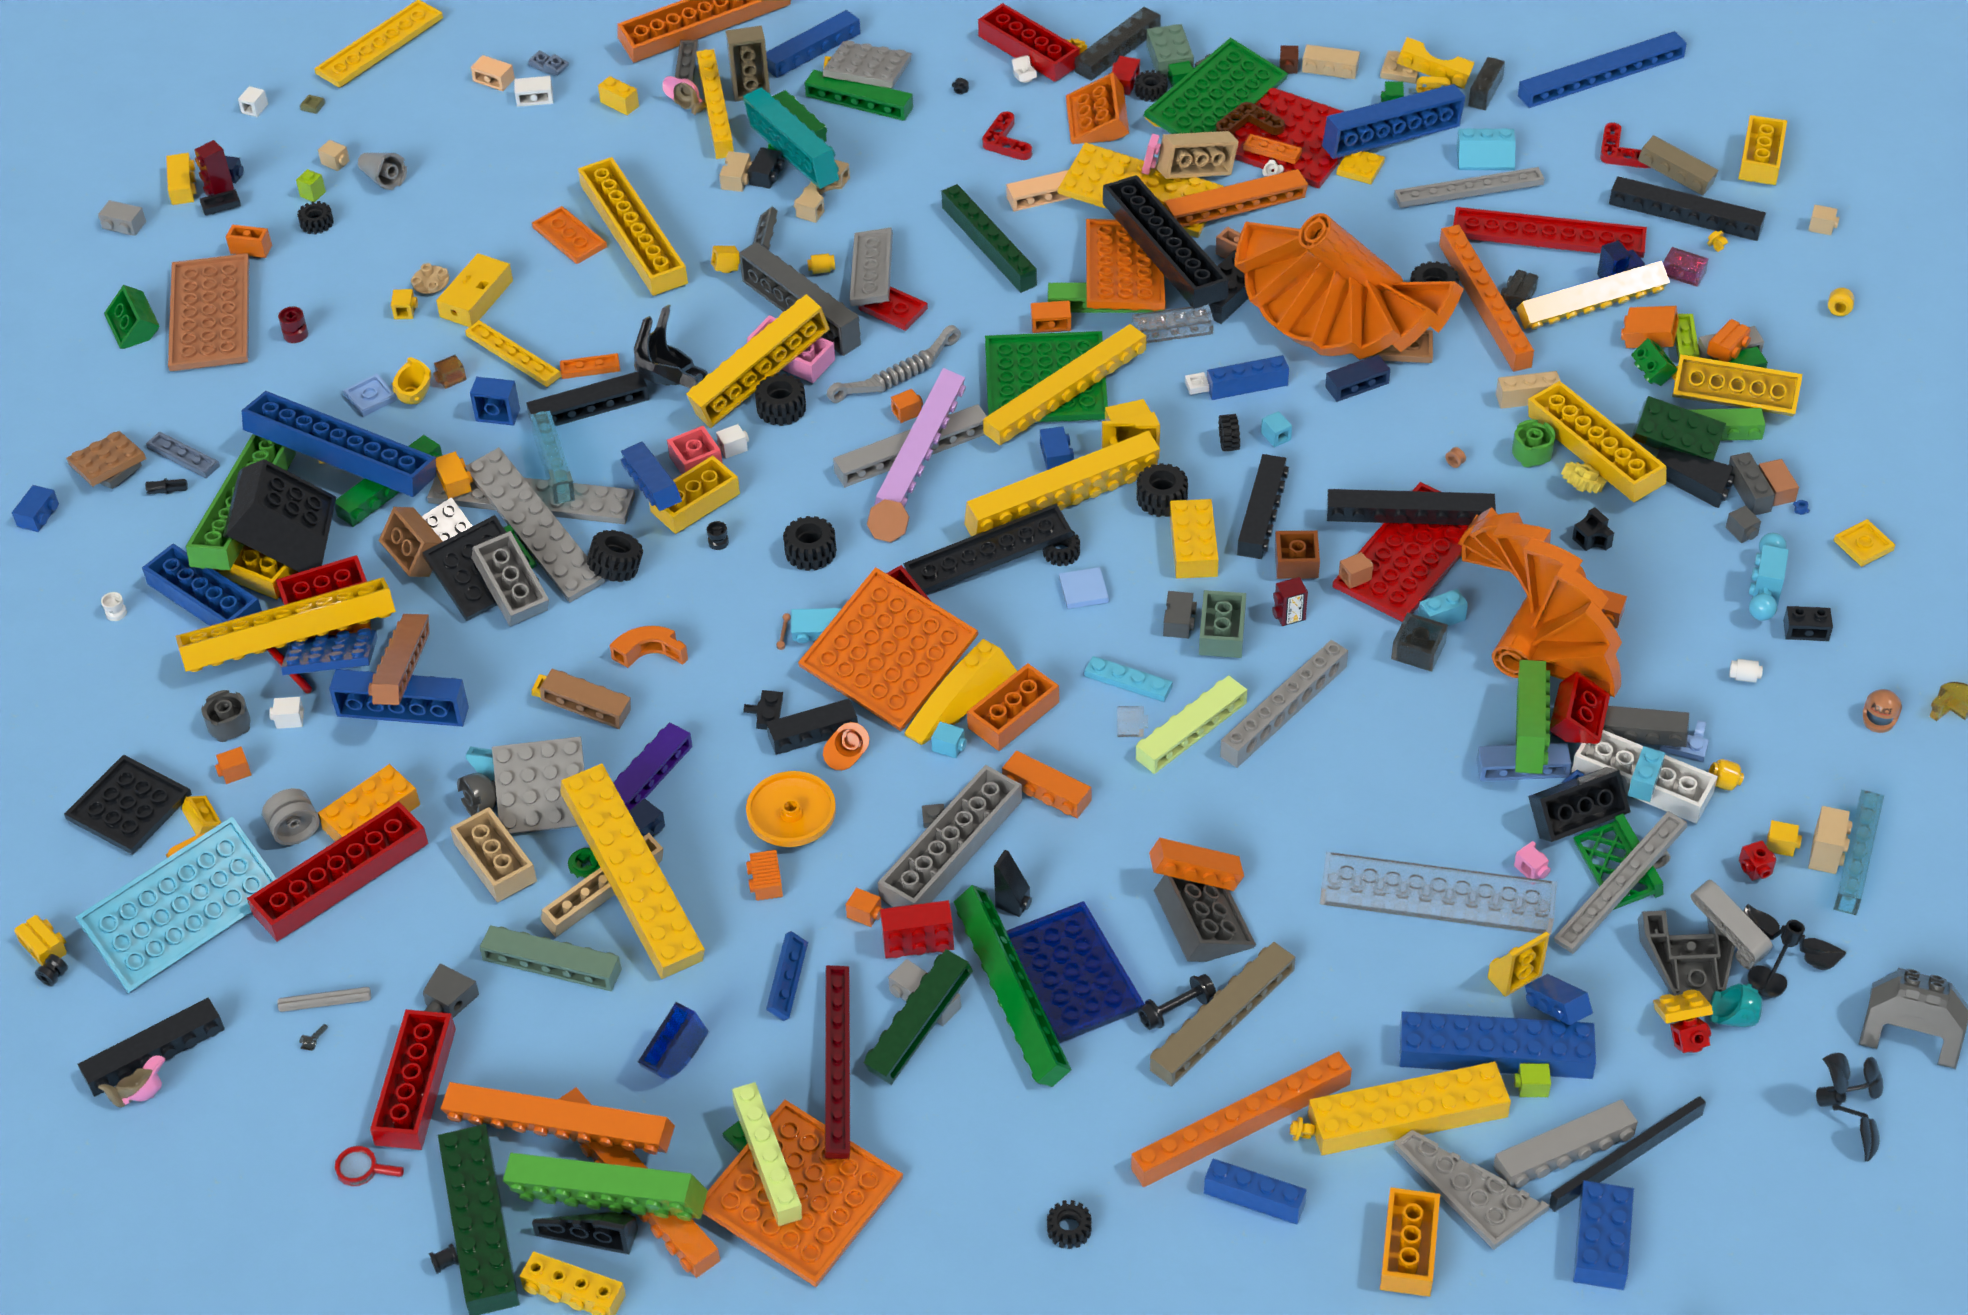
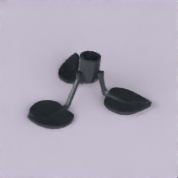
M1749 904L1746 905L1743 911L1770 940H1774L1781 935V940L1784 944L1772 970L1766 966L1757 965L1748 972L1747 979L1749 984L1752 985V988L1758 990L1761 996L1774 998L1784 993L1787 987V979L1775 972L1788 947H1794L1799 943L1800 951L1805 953V961L1812 967L1820 970L1833 968L1846 954L1844 950L1820 939H1805V935H1803L1805 927L1798 920H1789L1780 929L1776 919L1765 912L1753 908Z
M1843 1053L1829 1054L1822 1060L1830 1071L1834 1086L1818 1087L1816 1090L1817 1103L1820 1107L1832 1106L1833 1110H1840L1862 1117L1860 1119V1132L1865 1155L1864 1162H1868L1877 1152L1880 1143L1877 1124L1874 1119H1869L1868 1114L1840 1105L1846 1101V1092L1868 1088L1871 1098L1875 1099L1881 1096L1883 1092V1079L1875 1058L1868 1057L1863 1067L1866 1083L1848 1087L1850 1067L1847 1057Z

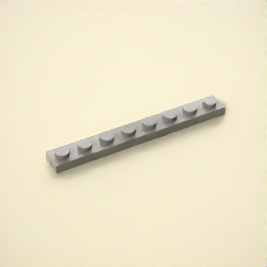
M1539 167L1398 189L1395 190L1394 197L1399 208L1544 185V177Z
M1668 811L1556 934L1554 942L1574 954L1687 828V822Z

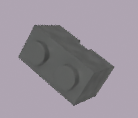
M1168 591L1163 636L1189 639L1190 630H1194L1195 618H1192V614L1196 615L1197 602H1193V593Z

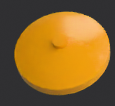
M801 771L777 773L762 780L751 791L746 803L748 824L760 839L769 844L781 847L802 846L817 840L831 827L836 814L835 797L826 782L813 774Z

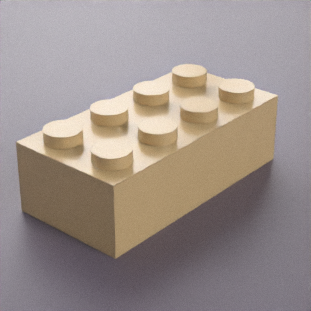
M1229 131L1163 134L1156 169L1166 179L1231 175L1239 141Z
M490 807L450 827L455 846L497 903L537 882L534 865Z

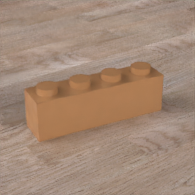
M551 669L540 687L542 701L617 729L621 728L631 711V697L609 690L604 686L587 682L585 679L568 675L563 671Z

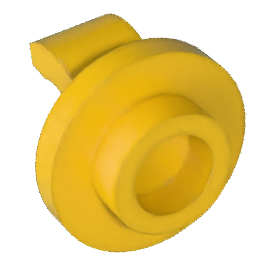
M1714 231L1709 235L1707 244L1709 246L1713 245L1714 249L1719 252L1725 248L1724 245L1728 243V240L1723 237V231Z
M1298 1117L1296 1121H1292L1289 1134L1293 1135L1294 1141H1298L1300 1137L1311 1139V1135H1314L1315 1125L1303 1123V1118Z

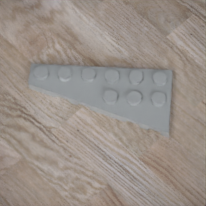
M1411 1130L1394 1142L1393 1148L1493 1250L1549 1210L1550 1205L1546 1202L1541 1201L1540 1203L1529 1197L1530 1194L1524 1190L1518 1191L1507 1185V1181L1474 1163L1469 1164L1460 1159V1155L1443 1150L1438 1147V1143L1414 1130Z

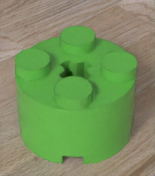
M1534 419L1519 423L1513 437V456L1521 462L1522 466L1527 468L1551 461L1555 442L1554 429L1548 423L1544 422V424L1538 423V420Z

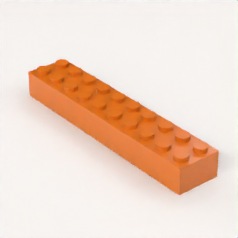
M681 0L618 23L617 36L634 63L680 46V40H696L791 5V0Z

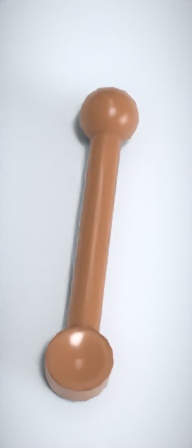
M788 613L782 616L784 622L780 641L777 642V649L779 650L785 648L784 638L787 623L791 619Z

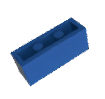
M1548 973L1524 985L1527 993L1526 1000L1531 1007L1568 1025H1572L1593 1014L1588 992Z

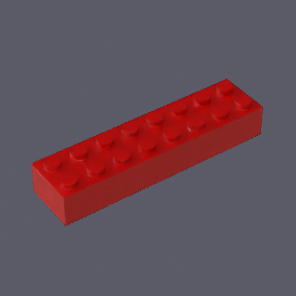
M398 801L249 896L247 900L252 915L278 942L429 844L425 828Z

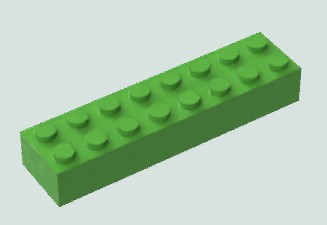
M510 1153L503 1177V1182L510 1187V1190L516 1192L520 1199L528 1202L540 1199L547 1204L564 1202L565 1205L571 1207H578L581 1204L594 1210H600L601 1207H606L611 1211L622 1213L623 1210H631L632 1213L637 1215H646V1212L654 1213V1215L661 1218H668L669 1215L685 1221H691L692 1218L701 1219L708 1192L690 1173Z

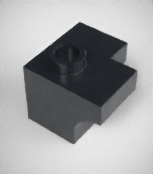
M1594 507L1588 511L1583 520L1574 524L1572 539L1585 551L1594 547L1607 550L1612 547L1614 532L1608 527L1609 519Z

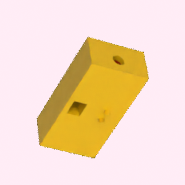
M477 253L436 300L439 316L467 327L479 321L513 282L510 264Z

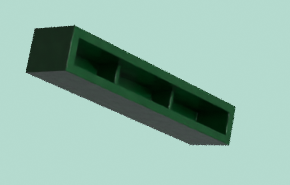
M945 949L942 954L936 957L932 969L929 973L923 975L919 987L908 996L903 1009L895 1014L890 1027L881 1033L877 1045L867 1053L864 1064L869 1072L890 1085L893 1084L973 972L968 961L948 949Z

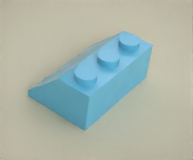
M1458 129L1456 144L1458 169L1515 170L1516 140L1514 129Z

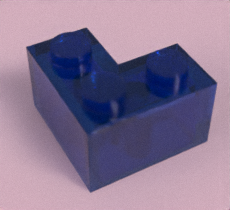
M1618 240L1602 246L1597 275L1601 279L1645 266V263L1633 249L1627 251Z

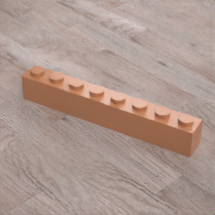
M403 614L401 620L397 621V629L393 630V638L389 639V646L385 648V655L381 657V664L377 665V673L373 674V682L369 683L368 693L369 696H372L373 704H400L430 634L429 614Z

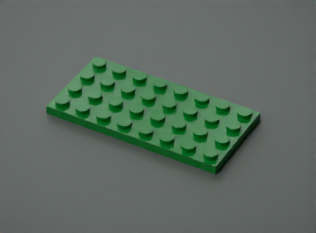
M1230 37L1144 111V117L1170 134L1216 132V123L1244 102L1256 104L1269 92V89L1277 88L1287 79L1288 73Z

